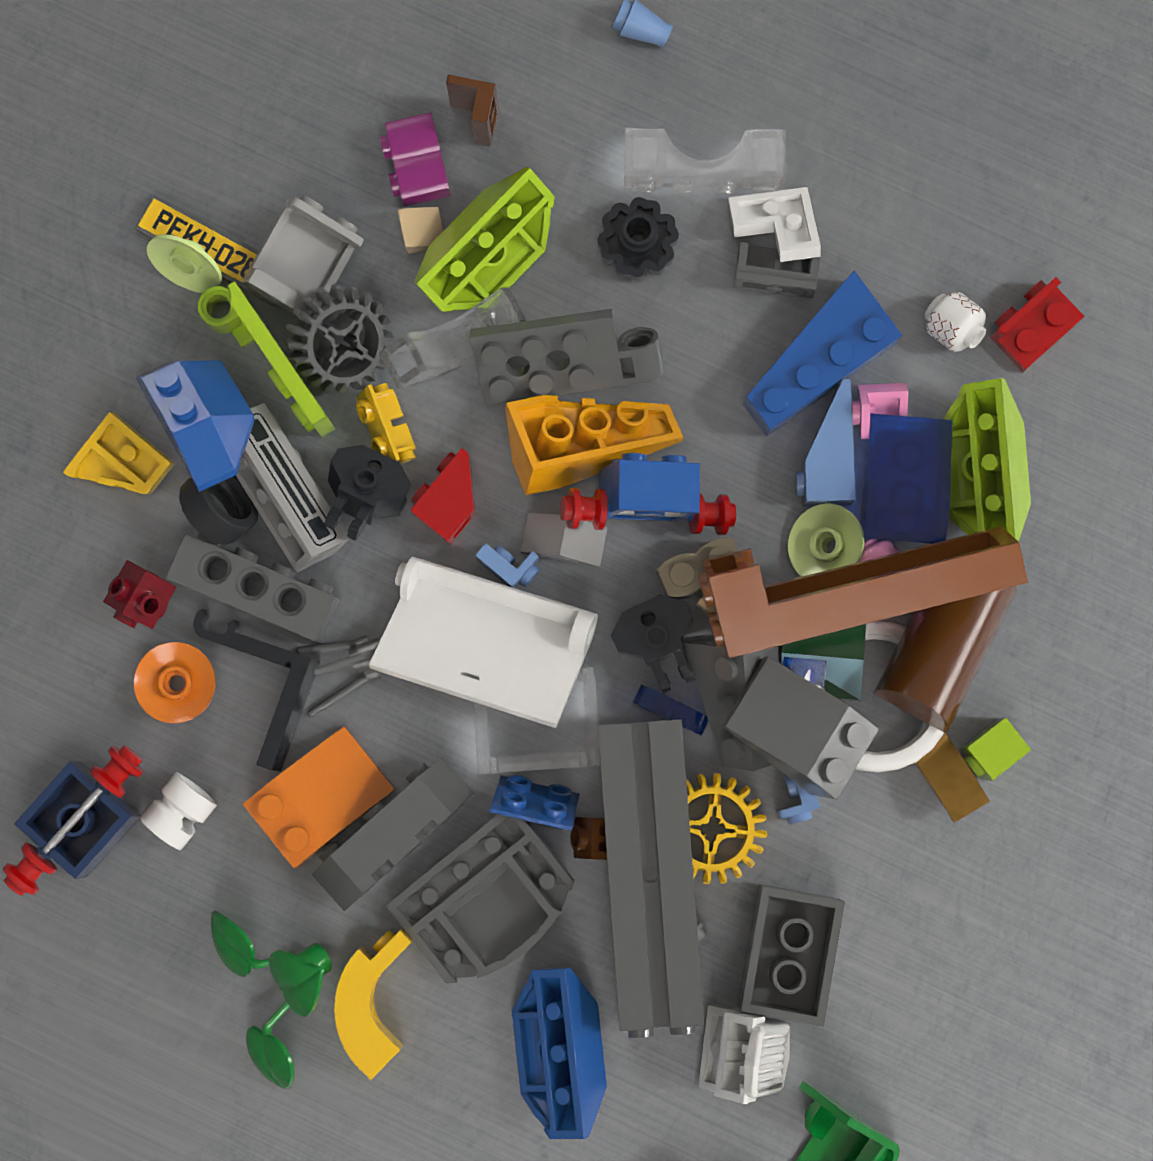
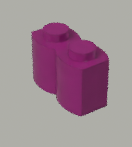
M432 113L385 123L387 135L380 136L385 160L393 158L395 172L388 174L393 197L401 196L404 207L450 197L451 194Z

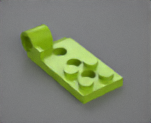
M234 281L229 284V289L222 286H213L206 289L199 297L197 305L198 313L203 321L217 333L228 334L232 332L243 349L256 341L273 366V369L267 372L286 400L292 396L294 397L296 402L290 405V407L308 432L316 429L323 438L336 428L302 378L297 374L295 368L289 362L287 356ZM220 302L230 303V311L225 317L220 319L212 317V310L216 304Z

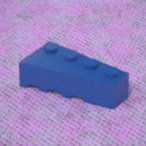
M855 270L746 396L743 405L766 437L836 388L842 379L850 378L895 346L901 338V332Z

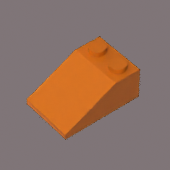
M343 726L272 779L245 801L243 806L295 869L301 867L377 803L393 792L395 788L347 728Z

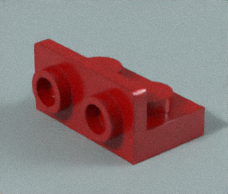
M1057 277L1047 285L1041 279L1024 295L1028 302L1019 311H1016L1011 306L994 322L999 329L990 338L1022 372L1029 368L1085 317L1057 288L1062 283Z

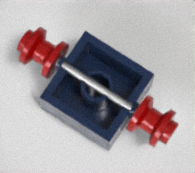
M112 745L108 749L111 760L103 768L93 766L91 770L81 761H70L20 816L14 825L39 847L36 848L26 842L21 847L24 855L22 860L17 865L7 863L3 867V872L6 874V878L3 881L13 892L20 896H23L25 893L35 895L39 891L36 880L43 873L53 875L57 871V867L51 858L74 879L87 877L132 827L141 815L122 798L126 793L122 784L130 775L140 777L144 773L139 766L143 760L136 752L126 745H123L120 749Z

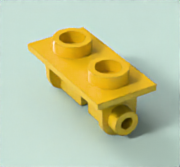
M387 383L372 387L371 384L367 385L356 397V409L361 422L366 423L371 435V449L395 461L400 460V463H406L415 459L413 451L417 448L407 423L394 427L391 423L392 420L403 416L394 389H389Z

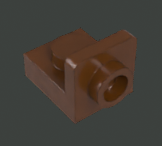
M575 818L574 827L570 834L574 858L607 860L604 818Z

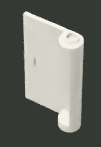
M411 557L408 563L402 562L395 578V585L400 586V600L369 663L370 669L556 728L593 639L598 614L416 557Z

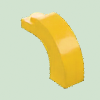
M403 928L396 935L391 930H388L372 947L377 952L374 957L363 946L359 948L345 966L336 990L334 1013L340 1041L350 1059L370 1080L403 1047V1044L381 1022L374 1004L375 987L381 974L413 942Z

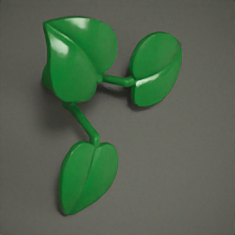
M214 910L211 912L212 938L215 949L225 966L241 977L250 974L251 967L253 969L270 967L271 975L283 993L285 1002L263 1025L262 1030L256 1026L248 1028L246 1045L251 1060L257 1069L269 1081L288 1090L294 1081L293 1060L284 1044L272 1035V1028L289 1008L303 1017L308 1016L314 1011L319 999L323 976L332 969L330 957L321 945L313 943L295 955L291 951L287 952L278 949L271 953L270 958L258 960L254 957V946L245 932L227 917Z

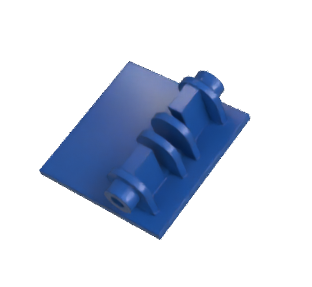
M519 775L501 776L489 812L535 822L538 825L544 824V826L571 831L580 794L572 792L563 785L552 784L544 786L532 783L530 779Z

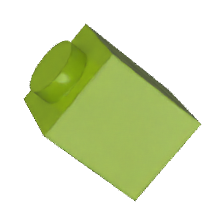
M1006 717L995 720L960 748L966 755L964 761L977 779L983 776L985 780L989 781L995 780L1032 750Z

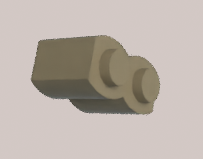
M719 538L703 545L696 554H679L661 564L657 569L656 575L665 596L682 600L697 593L701 589L698 574L705 572L702 560L737 552L738 548L734 539Z

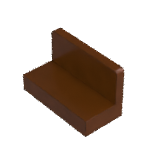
M448 75L446 86L450 105L455 108L473 111L471 123L475 143L491 146L499 110L495 83Z

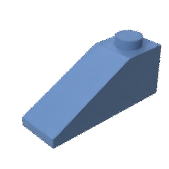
M842 379L804 459L801 472H795V495L802 496L803 506H816L825 503L851 505L856 500L851 379Z

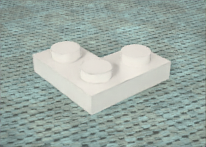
M807 187L728 197V209L734 238L774 232L780 262L820 257L821 245Z

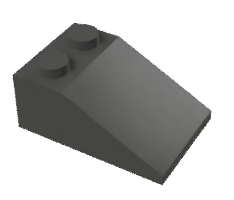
M764 656L722 724V727L808 793L836 800L879 730L852 707L768 656Z

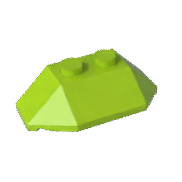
M525 167L487 187L428 246L414 283L442 312L490 308L545 252L550 227L551 208H553L555 196L529 167Z
M1004 378L963 384L958 393L959 396L949 408L936 431L943 512L967 535L1002 526L1019 541L1031 506L1024 421Z

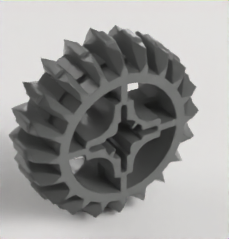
M333 284L329 293L323 288H316V301L309 296L303 297V303L307 307L304 311L297 308L292 310V314L299 319L297 324L290 323L285 325L286 329L294 334V337L284 341L287 348L294 350L287 358L293 365H298L295 371L301 378L307 377L306 381L309 386L313 388L320 386L321 390L328 394L332 393L334 388L340 394H347L349 385L357 391L362 390V378L369 382L375 381V376L372 372L375 367L380 370L386 369L385 364L380 361L382 355L392 354L391 349L384 346V342L394 338L392 332L384 330L391 321L388 316L380 315L384 307L377 301L372 302L373 297L370 293L366 291L359 293L358 288L352 285H348L343 290L342 286ZM346 309L345 313H340L335 320L326 323L322 322L329 314ZM364 325L365 338L362 346L359 341V334ZM328 332L344 336L343 340L350 344V347L348 348L341 343L340 345L335 343V338L331 337ZM315 333L319 337V347L315 352L318 355L317 358H315L313 352ZM356 357L348 365L333 369L335 365L339 366L345 358Z

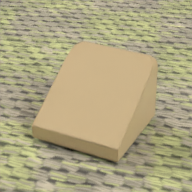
M439 207L404 208L398 210L407 254L426 251L428 246L443 232Z

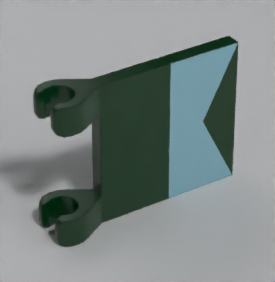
M866 624L783 644L781 664L805 678L808 670H811L810 682L814 685L821 686V689L839 700L860 702Z

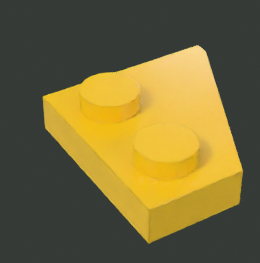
M109 412L63 473L70 477L82 478L98 482L99 484L120 487L142 494H152L175 465V462L115 412Z

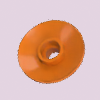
M168 642L151 649L139 662L134 675V691L140 706L148 715L165 723H184L198 717L211 703L216 688L215 672L210 660L198 648L182 642ZM175 676H181L184 679L185 684L180 691H175L171 687V681Z

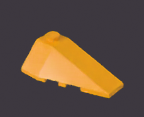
M541 395L507 402L505 406L512 463L525 496L562 488L599 474V470L612 464V460L622 459V454L641 453L648 455L680 443L683 440V435L669 404L621 401L619 405L595 403V399L582 398L581 402L559 401L558 396Z

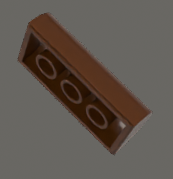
M1016 586L914 611L873 694L946 733L1016 594Z

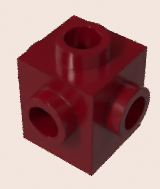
M126 560L118 576L111 581L108 587V594L103 602L116 610L113 618L134 629L139 622L153 630L158 619L165 614L168 602L177 587L141 566Z

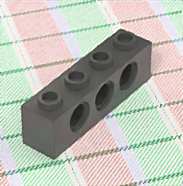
M185 533L166 579L321 644L340 599L331 595L332 586L313 578L310 579L307 585L293 579L296 571L274 562L272 568L269 569L257 564L259 556L247 550L236 547L233 554L219 548L221 544L208 540L200 535V533L197 538ZM218 559L225 560L227 563L226 575L220 580H212L209 576L210 565ZM254 575H262L265 581L263 591L259 595L249 596L246 592L247 580ZM292 590L299 591L302 595L301 606L296 611L287 612L282 603L285 594Z

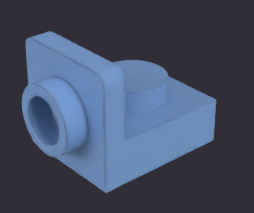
M485 543L475 555L479 563L507 586L517 588L519 584L526 588L540 571L536 566L539 562V556L534 551L529 554L518 569L513 566L516 559L500 545L492 549Z
M784 774L783 779L789 798L797 797L798 804L776 810L777 818H787L789 825L813 818L811 810L820 808L817 796L811 795Z

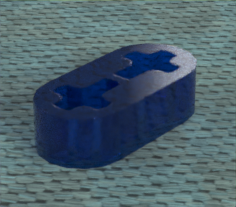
M643 684L640 685L632 701L635 705L666 720L682 719V728L699 736L703 735L709 722L707 715Z

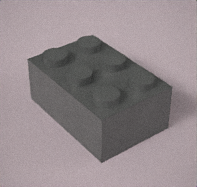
M758 885L738 1000L740 1011L824 1027L845 901L839 898L780 887Z

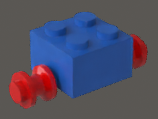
M622 454V459H614L612 464L599 470V489L595 490L593 497H583L578 488H570L568 495L562 496L560 501V519L567 522L569 529H577L581 521L592 522L595 530H603L607 519L677 522L686 518L692 534H700L704 526L714 527L717 535H726L729 527H734L736 522V506L734 503H730L728 495L719 494L715 502H705L703 495L700 493V463H687V457L682 455L662 456V461H647L646 454Z

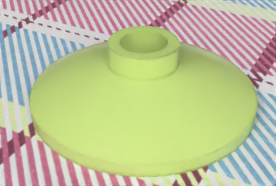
M165 234L154 236L149 241L146 249L149 260L171 282L199 293H203L210 287L220 286L222 274L218 265L197 242Z
M831 503L813 506L802 513L795 521L788 539L790 562L801 577L857 563L860 561L864 549V534L856 516L848 509ZM835 539V548L829 553L827 546L831 540Z

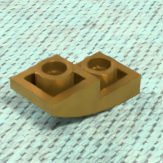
M946 733L943 734L929 753L915 762L926 782L932 787L954 823L990 802L974 774Z

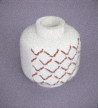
M951 292L948 295L945 293L940 294L926 310L925 319L927 320L926 330L928 334L952 352L962 351L967 347L971 349L976 347L986 334V329L983 327L986 319L984 310L960 292Z

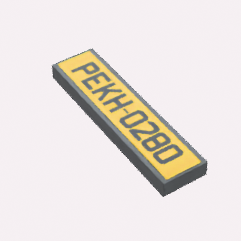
M155 194L153 195L135 226L137 232L150 239L154 236L165 234L197 242L216 262L223 279L230 283L235 281L239 288L274 307L276 306L272 301L241 284L258 250Z

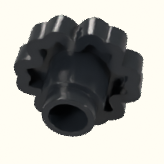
M636 197L632 200L629 207L623 203H616L603 216L602 227L604 231L599 234L597 245L601 251L602 261L606 264H616L615 269L619 277L640 281L644 278L647 271L653 275H660L673 262L674 251L672 247L678 242L679 232L675 227V219L672 215L660 214L661 208L657 201ZM635 235H640L645 240L635 241L631 238Z

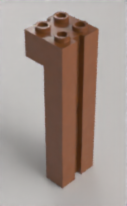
M1002 526L766 586L763 584L759 564L754 563L751 548L702 560L705 572L698 574L707 608L714 606L715 612L707 613L713 638L717 647L725 646L729 658L1028 583L1020 542Z

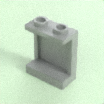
M302 196L301 199L296 197L287 199L242 279L241 284L290 313L295 308L304 311L307 307L303 303V297L309 296L316 301V288H323L329 293L331 285L337 282L356 247H361L364 239L355 234L358 228L352 223L340 217H336L334 221L321 213L323 206L307 196Z

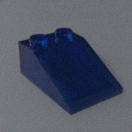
M870 413L869 439L867 443L860 514L863 538L931 544L946 540L950 509L952 420Z

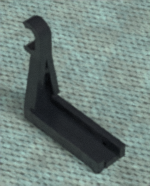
M201 609L197 612L193 621L194 630L201 638L290 668L256 763L257 766L268 770L281 772L315 678L312 671L314 668L319 667L320 662L239 634L240 626L237 620L227 623L228 629L222 635L209 632L205 627L209 614L207 610Z

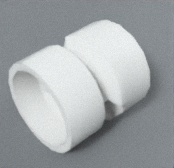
M176 772L163 787L162 793L164 797L162 800H153L139 818L150 831L175 849L182 850L196 833L194 824L196 822L204 823L218 804L197 784Z

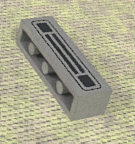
M262 403L250 409L255 421L246 448L240 459L241 464L236 477L291 565L298 573L334 555L350 538L347 536L341 520L333 530L324 525L331 508L324 498L321 487L311 478L303 465L299 452L291 446L284 435L278 419L271 414L266 404Z

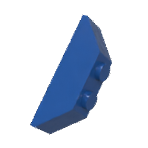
M221 360L171 361L136 377L139 386L199 492L237 475L241 464L240 459L246 448L255 418Z
M570 967L531 970L527 978L528 982L522 989L512 1010L521 1096L534 1116L545 1127L544 1131L549 1139L589 1138L607 1089L598 1003Z

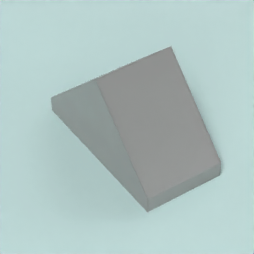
M528 513L521 553L530 554L534 551L541 557L600 567L607 527H604L603 530H595L592 522L581 521L577 529H569L567 522L560 519V515Z

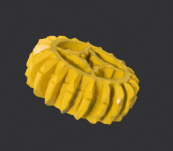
M714 773L712 785L706 786L704 774H698V788L693 789L691 783L686 779L688 803L705 794H709L704 815L699 819L689 820L690 826L707 824L710 817H712L713 807H715L714 817L719 819L716 824L722 823L723 828L733 829V831L716 833L714 839L711 840V849L709 850V840L704 838L707 833L701 834L700 829L690 828V833L697 834L702 840L703 851L702 861L692 857L693 879L696 877L697 871L701 870L703 871L702 882L710 884L711 872H717L719 882L724 884L727 882L726 869L730 868L733 875L739 878L742 876V872L737 864L741 860L750 868L755 865L754 861L746 855L749 850L762 854L764 849L760 845L753 844L754 836L766 838L767 831L755 830V823L764 822L767 818L765 814L753 816L751 810L761 804L759 799H753L748 803L744 801V798L751 791L748 786L741 788L738 793L733 791L737 783L736 778L730 777L726 787H721V774ZM721 795L729 798L738 806L743 815L745 826L729 824L723 819L720 805ZM730 837L744 838L739 849L732 856L723 861L715 862L718 844L723 839Z

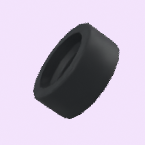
M236 475L200 492L191 477L180 487L179 501L189 523L200 535L214 543L222 545L233 543L251 529L258 520V510ZM210 493L223 504L228 514L224 513L216 505Z

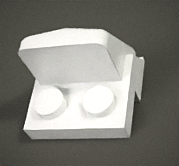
M708 1005L698 1088L714 1092L716 1097L741 1104H748L756 1101L757 1097L781 1091L790 1059L789 1024L785 1021L765 1019V1016L742 1012L733 1008Z

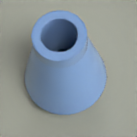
M623 0L611 28L619 31L618 36L656 44L663 48L673 25L666 23L638 0L633 2Z

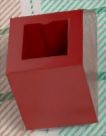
M463 448L456 455L450 452L436 469L440 475L430 486L424 483L411 499V502L414 504L410 510L412 514L449 545L454 542L476 515L471 458L469 453Z

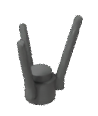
M366 635L355 640L297 648L296 651L300 655L354 649L348 651L350 657L314 668L312 671L314 676L330 673L352 665L356 674L365 673L308 711L309 717L316 716L366 683L381 678L379 671L369 667V663L379 644L378 637L368 640Z

